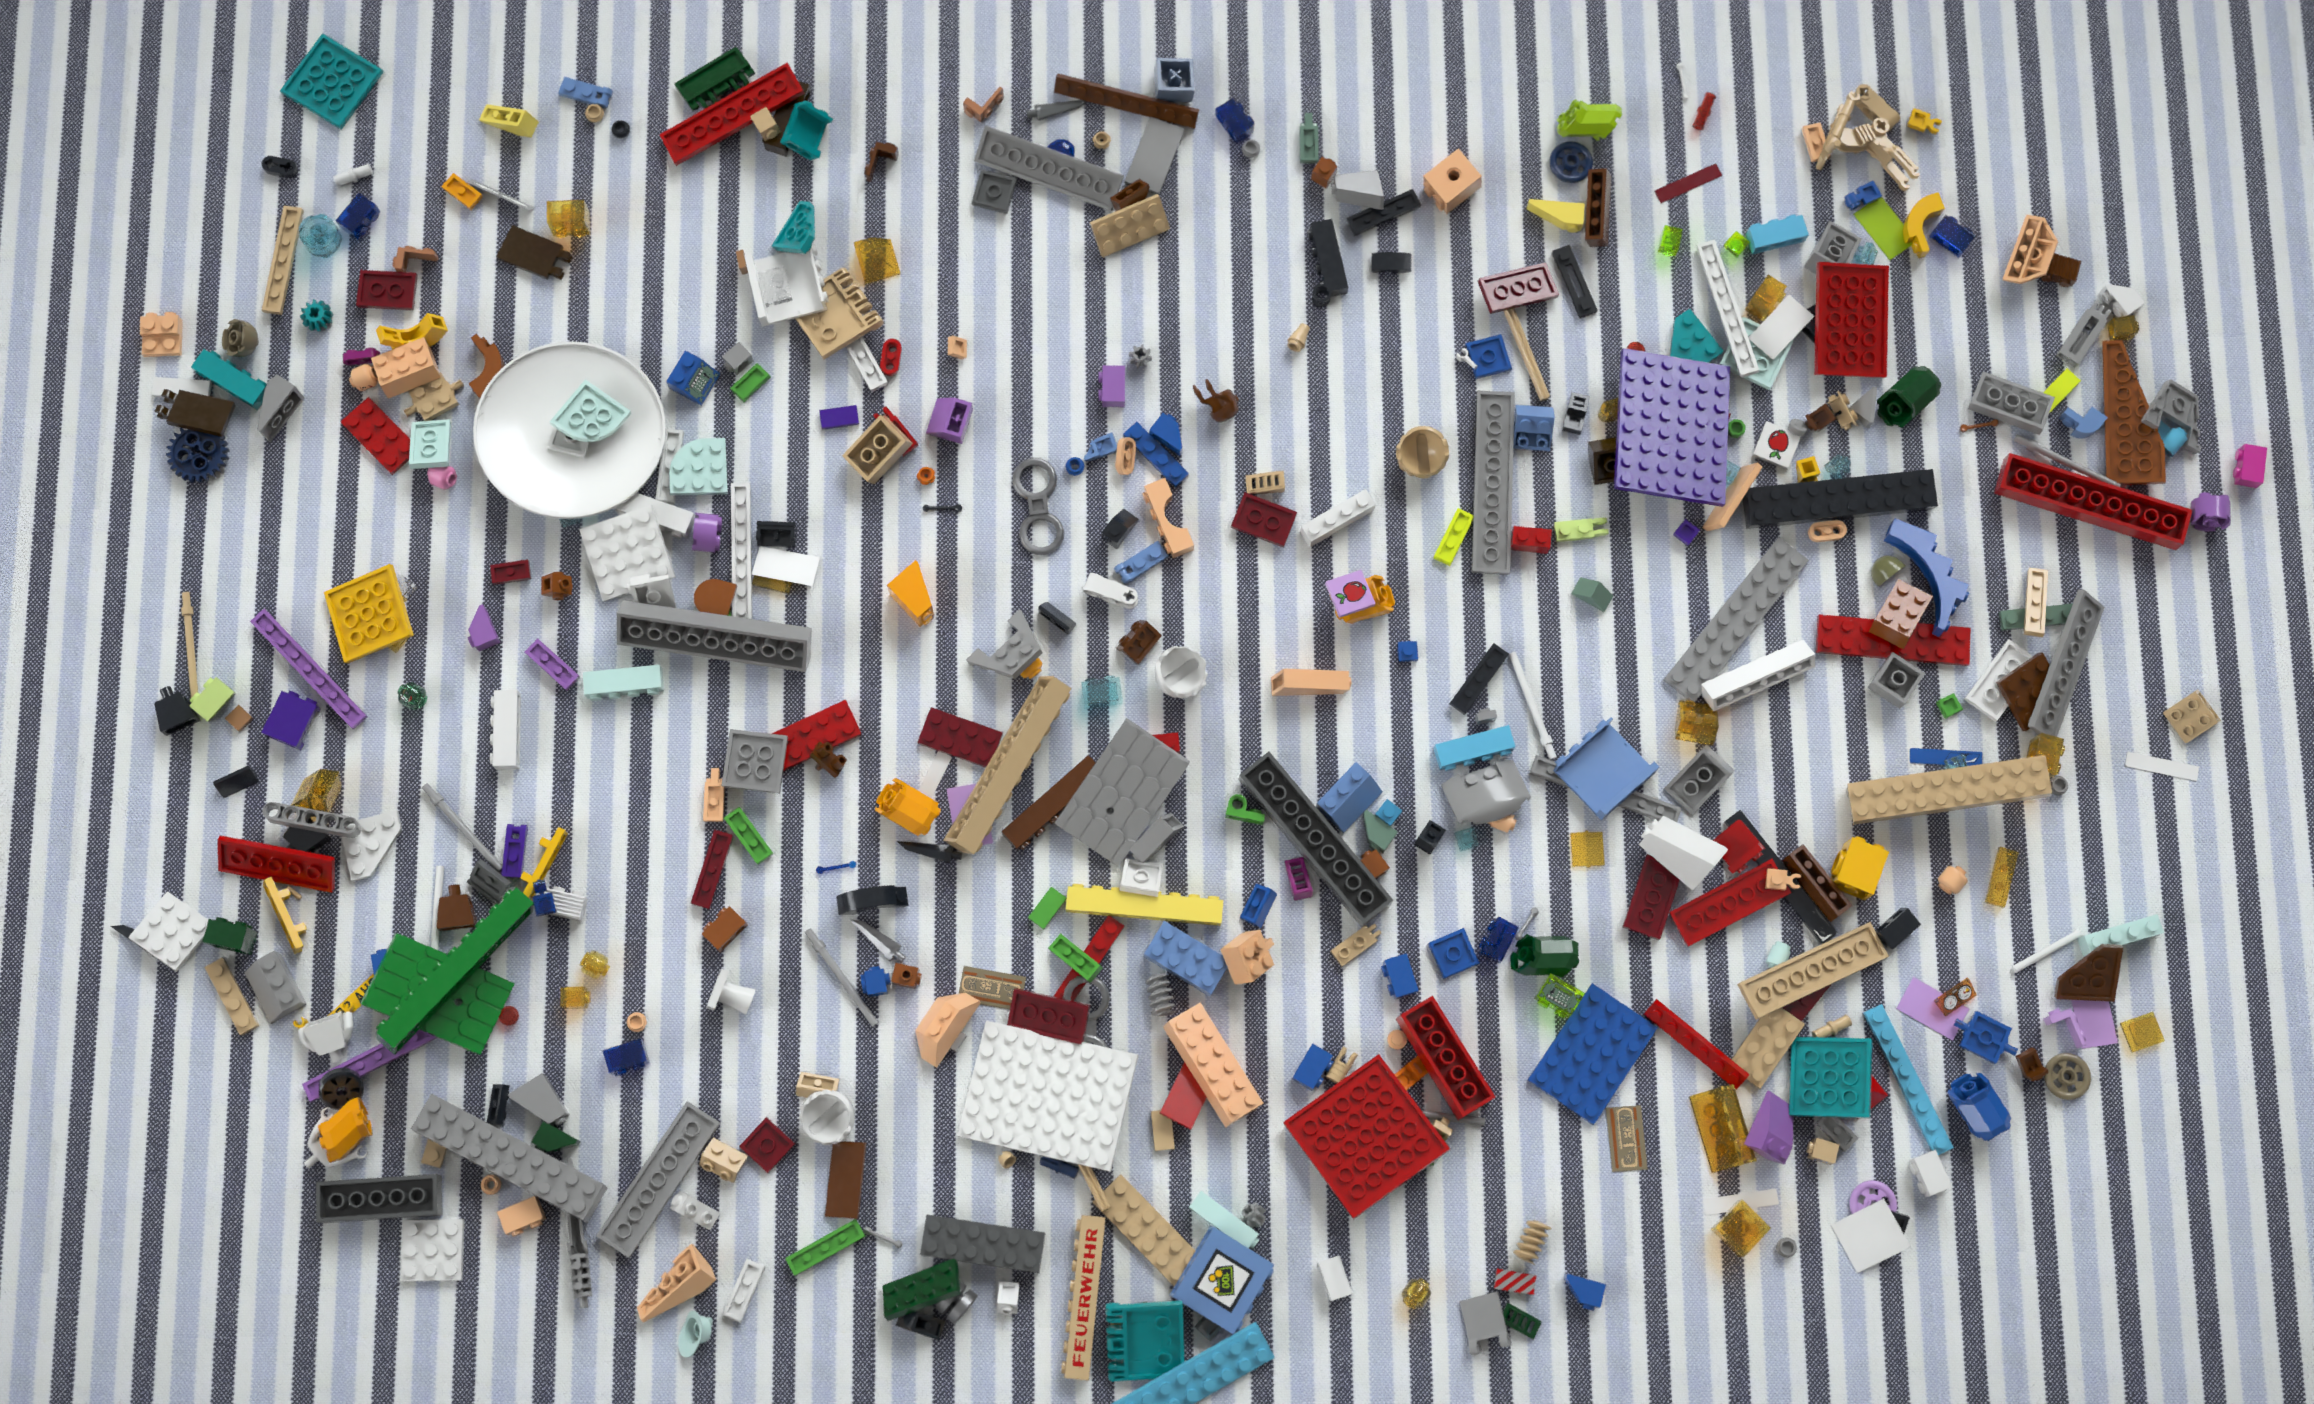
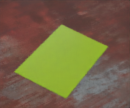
M1882 197L1853 214L1889 260L1912 246V242L1905 244L1903 238L1904 224Z

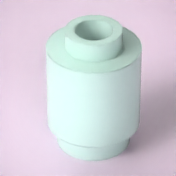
M1776 941L1775 945H1772L1766 960V964L1769 965L1768 968L1770 969L1787 961L1791 954V947L1783 942Z

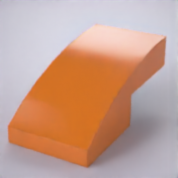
M1417 1056L1394 1075L1403 1087L1408 1090L1424 1077L1428 1071Z

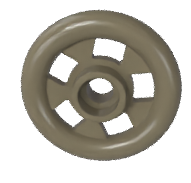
M2061 1053L2048 1061L2045 1068L2048 1069L2049 1073L2044 1076V1081L2053 1095L2064 1100H2074L2087 1092L2091 1083V1072L2082 1058L2071 1053ZM2068 1061L2075 1063L2074 1069L2066 1066ZM2057 1064L2061 1067L2058 1073L2053 1071ZM2065 1073L2070 1076L2069 1080L2064 1078ZM2077 1073L2083 1074V1081H2077ZM2058 1079L2062 1086L2057 1088L2053 1081ZM2075 1085L2076 1090L2068 1092L2067 1086Z

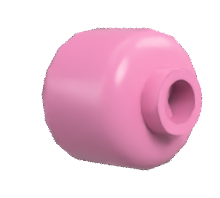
M451 466L429 468L427 473L430 484L444 490L454 486L457 481L456 471Z

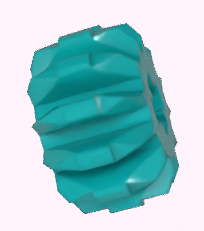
M313 299L311 305L306 302L307 308H301L303 314L300 315L303 325L308 327L310 331H314L316 328L320 332L321 327L328 329L326 324L332 323L331 317H333V312L330 311L331 307L328 304L325 305L322 300L317 303Z

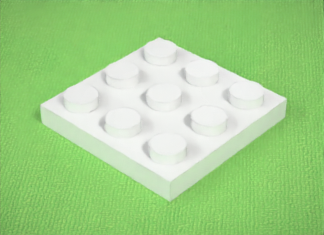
M167 891L128 938L177 972L203 941L208 919Z
M464 1219L402 1220L401 1281L463 1280Z

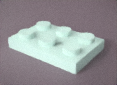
M450 419L412 422L409 454L410 469L449 467Z

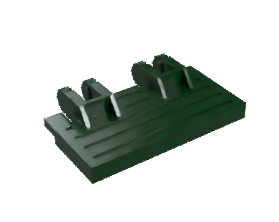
M734 47L677 81L674 85L692 111L700 108L697 101L704 110L709 107L705 103L708 100H711L713 104L718 102L712 92L720 96L730 90V86L734 91H737L740 87L736 83L742 81L744 86L750 84L744 73L750 78L755 75V72L739 49Z

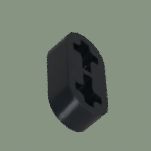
M266 156L262 160V168L267 174L293 178L298 173L297 165L290 159ZM273 162L275 166L269 168L267 165ZM289 166H291L293 169L289 170L288 172L284 169L289 168Z

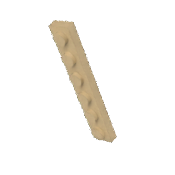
M283 207L262 305L264 313L282 315L304 213L302 208Z

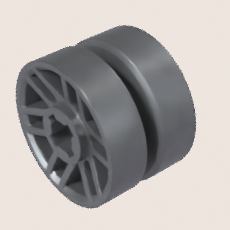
M960 1281V1295L941 1301L935 1307L942 1314H945L950 1309L951 1311L947 1315V1319L953 1324L965 1314L978 1297L971 1289L963 1295L967 1286L962 1281Z

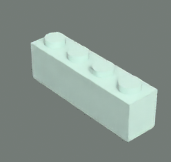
M660 665L583 672L584 695L591 701L601 700V697L618 699L621 698V695L638 697L641 693L657 695L659 692L664 691L663 669Z
M2158 914L2084 935L2077 940L2083 957H2085L2101 944L2124 946L2164 933Z

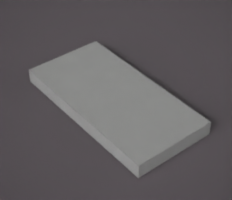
M1150 117L1126 176L1125 184L1130 185L1136 180L1141 179L1149 184L1148 192L1160 195L1185 129Z

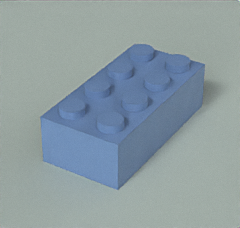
M1163 921L1144 953V958L1209 997L1212 996L1228 969L1223 955L1166 921Z

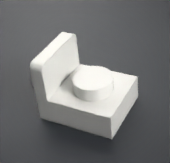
M999 1281L997 1312L1005 1315L1017 1314L1019 1283Z

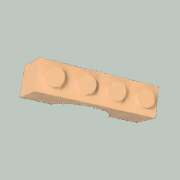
M1166 478L1145 485L1142 496L1145 503H1149L1151 506L1149 512L1152 519L1157 520L1159 525L1157 526L1159 536L1164 537L1166 541L1164 547L1167 554L1171 553L1172 558H1176L1193 551L1194 543L1188 529L1173 526L1165 516V508L1172 500V492Z

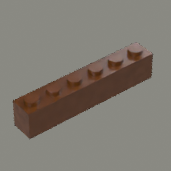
M1089 755L1001 831L1002 835L1017 852L1020 849L1025 850L1031 844L1030 840L1032 838L1041 836L1046 831L1045 827L1051 823L1053 825L1094 766L1095 762Z

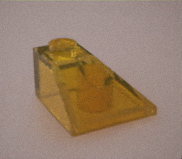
M871 237L853 242L865 284L901 274L891 239Z

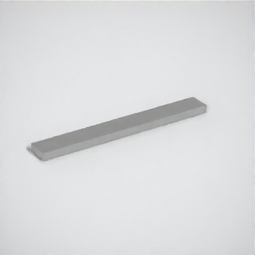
M1538 755L1535 756L1529 774L1569 788L1553 771L1557 765L1555 761ZM1634 791L1619 805L1621 808L1654 820L1656 819L1657 821L1665 816L1677 822L1682 809Z

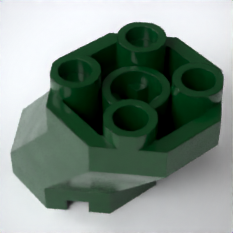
M1926 366L1913 367L1877 399V405L1879 404L1877 415L1887 426L1899 425L1898 427L1903 428L1940 394V379Z
M1526 934L1521 940L1517 941L1515 947L1518 949L1516 953L1512 952L1510 956L1511 969L1524 976L1556 975L1562 978L1578 966L1579 944L1565 936L1533 937Z

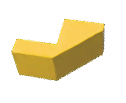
M1815 456L1796 461L1798 483L1818 481L1817 477L1820 474V470Z

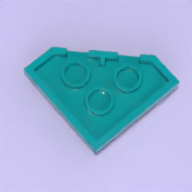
M799 201L771 247L776 251L806 254L811 249L812 243L815 240L814 205L810 202Z
M1690 308L1675 318L1670 356L1710 363L1723 354L1724 350Z

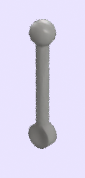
M1536 907L1530 910L1531 914L1519 933L1515 934L1516 940L1522 939V934L1532 918L1539 914Z
M865 1227L863 1230L865 1234H871L892 1243L896 1248H901L903 1245L900 1240L890 1239L872 1231L869 1227Z

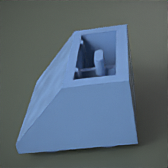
M1516 405L1513 449L1550 451L1555 420L1553 407Z

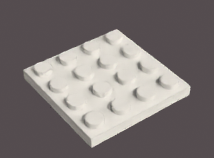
M652 505L579 529L602 601L605 602L629 594L627 584L630 583L631 577L649 574L650 578L669 575V579L676 578Z

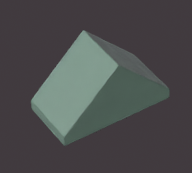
M1580 577L1571 593L1602 612H1605L1613 598V595L1601 582Z

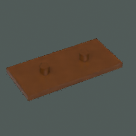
M841 1141L838 1144H832L825 1217L859 1219L867 1143Z

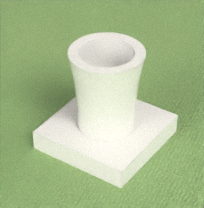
M721 969L706 1008L713 1011L717 1002H721L746 1015L756 989L727 982L726 978L729 971Z

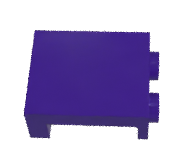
M289 690L288 693L281 691L261 733L301 751L304 746L302 739L316 711L320 712L321 708L316 705V701L310 698L303 700L299 698V694Z

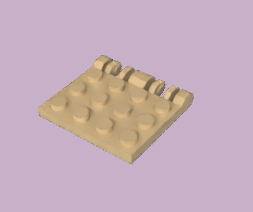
M841 268L824 278L825 286L822 289L823 292H827L829 302L826 303V311L795 318L823 360L871 330H877L884 324L876 310L868 312L872 309V304L868 302L867 297L859 289V286L852 284L854 280L846 268Z

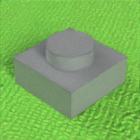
M1490 708L1479 710V713L1475 716L1476 725L1495 721L1497 718L1496 710L1490 711Z

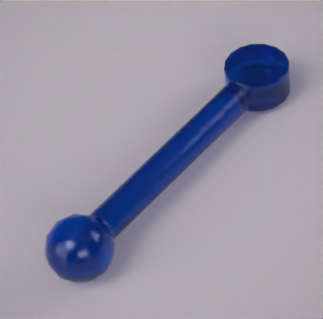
M850 861L847 864L824 868L818 866L816 872L822 874L824 871L846 867L855 868L856 862Z

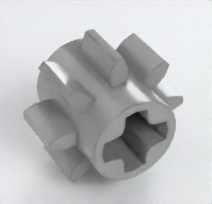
M1143 344L1141 347L1134 345V352H1129V357H1132L1130 364L1135 363L1137 369L1140 366L1147 367V361L1152 360V357L1148 356L1150 349L1146 350Z
M1256 1202L1253 1205L1248 1204L1242 1210L1244 1218L1241 1221L1252 1229L1260 1227L1265 1222L1266 1217L1264 1213L1266 1210Z

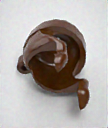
M1206 379V388L1212 396L1204 399L1200 390L1193 385V391L1202 404L1211 406L1210 416L1216 422L1228 421L1238 413L1239 406L1237 403L1239 398L1230 389L1217 394L1210 381Z

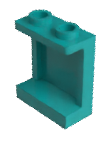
M809 101L795 103L780 143L808 160L818 159L821 155V151L818 150L827 124L832 123L833 118L828 116L829 114L826 111L815 108Z

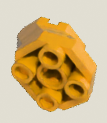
M1378 575L1365 578L1375 601V606L1340 618L1335 610L1336 617L1339 620L1343 619L1346 623L1353 624L1361 620L1393 612L1394 608L1391 607L1395 605V600L1390 586L1382 583L1385 581L1384 578Z
M897 778L893 779L892 781L895 783L885 785L876 800L879 808L875 807V811L916 836L920 834L926 835L931 828L930 825L941 812V809L938 808V802Z
M359 1097L349 1100L330 1120L318 1125V1130L322 1136L319 1138L322 1149L326 1148L329 1163L344 1159L365 1138L373 1135L371 1121L367 1118V1109Z

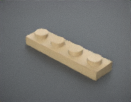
M2028 568L2023 635L2043 637L2045 634L2048 570Z
M220 958L205 966L239 1035L242 1036L259 1027L225 959Z

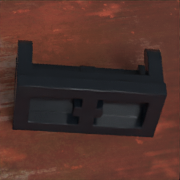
M757 521V546L796 547L797 527L795 522Z
M1900 908L1875 931L1886 948L1889 946L1890 949H1894L1915 931L1921 923L1909 908Z

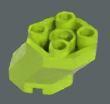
M1575 99L1569 105V109L1565 113H1561L1557 118L1559 123L1557 125V133L1562 137H1593L1599 141L1600 137L1602 139L1606 138L1616 127L1617 122L1615 120L1617 117L1621 118L1622 108L1617 104H1586L1582 100L1577 101Z

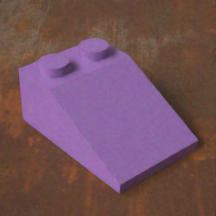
M1767 1091L1744 1145L1765 1159L1785 1165L1793 1147V1116L1789 1115V1104L1771 1091Z

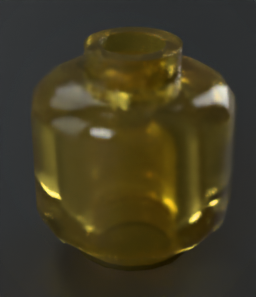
M592 950L590 953L586 952L579 964L582 966L581 972L593 979H598L601 975L605 976L610 968L607 965L608 957L596 950Z
M1421 1278L1409 1280L1402 1291L1404 1304L1412 1309L1424 1307L1431 1296L1428 1282Z

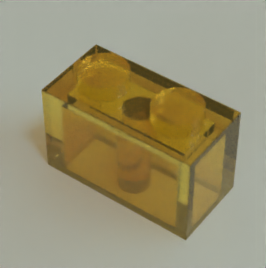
M1768 274L1745 310L1764 321L1776 309L1774 307L1776 302L1781 303L1786 296L1784 290L1787 286Z

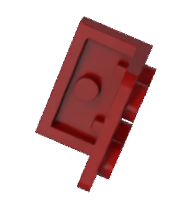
M1742 820L1734 822L1713 840L1728 849L1722 858L1729 865L1728 869L1732 874L1736 871L1739 874L1748 867L1746 863L1751 859L1755 862L1763 855L1761 851L1765 849Z

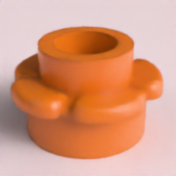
M922 467L917 473V479L923 485L933 483L935 471L929 467Z

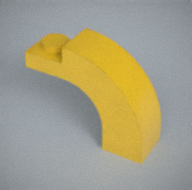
M1939 192L1927 195L1919 200L1911 209L1904 222L1905 244L1912 242V250L1917 254L1918 259L1925 257L1930 251L1923 233V222L1940 216L1945 209Z
M427 313L417 325L408 329L400 330L381 325L376 329L380 344L391 346L392 350L423 337L431 347L442 339L448 331L444 318Z

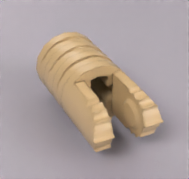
M1344 1046L1325 1076L1336 1084L1346 1077L1358 1056L1354 1052L1349 1057L1347 1064L1341 1062L1347 1052V1048Z

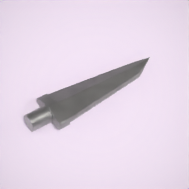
M851 920L883 953L886 959L891 961L895 957L898 961L902 962L906 958L899 951L902 945L864 921Z

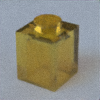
M2135 316L2112 318L2107 324L2110 340L2133 339L2139 331V324L2135 320Z
M561 987V1008H588V1003L591 1002V993L586 987Z

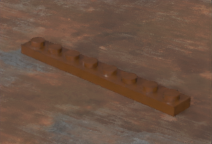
M1059 73L1056 76L1053 93L1194 129L1196 127L1199 109Z

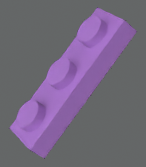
M538 638L525 651L526 655L566 691L580 678L575 671Z

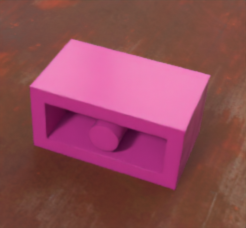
M2244 444L2237 449L2235 453L2237 465L2233 471L2235 485L2258 488L2263 484L2267 447Z

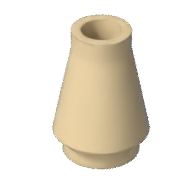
M1301 323L1288 338L1287 346L1291 350L1300 352L1301 349H1304L1310 330L1309 326Z

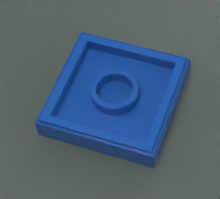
M1502 334L1465 344L1469 358L1478 366L1477 369H1473L1475 379L1512 370Z
M1464 928L1428 943L1443 979L1480 964Z

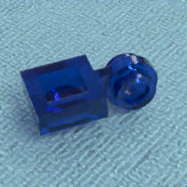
M536 879V882H533L535 894L539 893V895L532 896L536 917L556 913L552 892L544 894L547 891L545 880Z

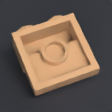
M165 312L164 316H157L156 313H146V316L140 317L143 357L182 356V319L176 313Z

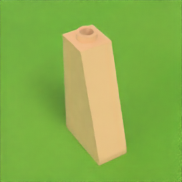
M1282 669L1271 677L1272 696L1344 694L1351 687L1349 671Z

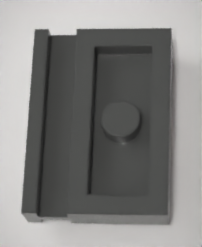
M482 859L476 863L470 878L467 880L468 884L494 904L501 903L502 897L511 884L509 880Z

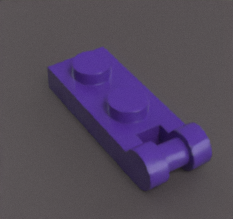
M507 824L502 876L505 878L520 879L523 873L528 825L514 826V824ZM519 834V839H514L513 835Z

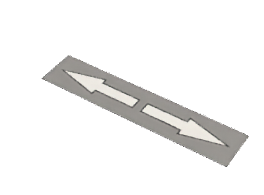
M473 179L467 181L469 184L527 210L535 208Z

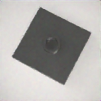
M981 169L971 202L972 205L1008 214L1017 178Z

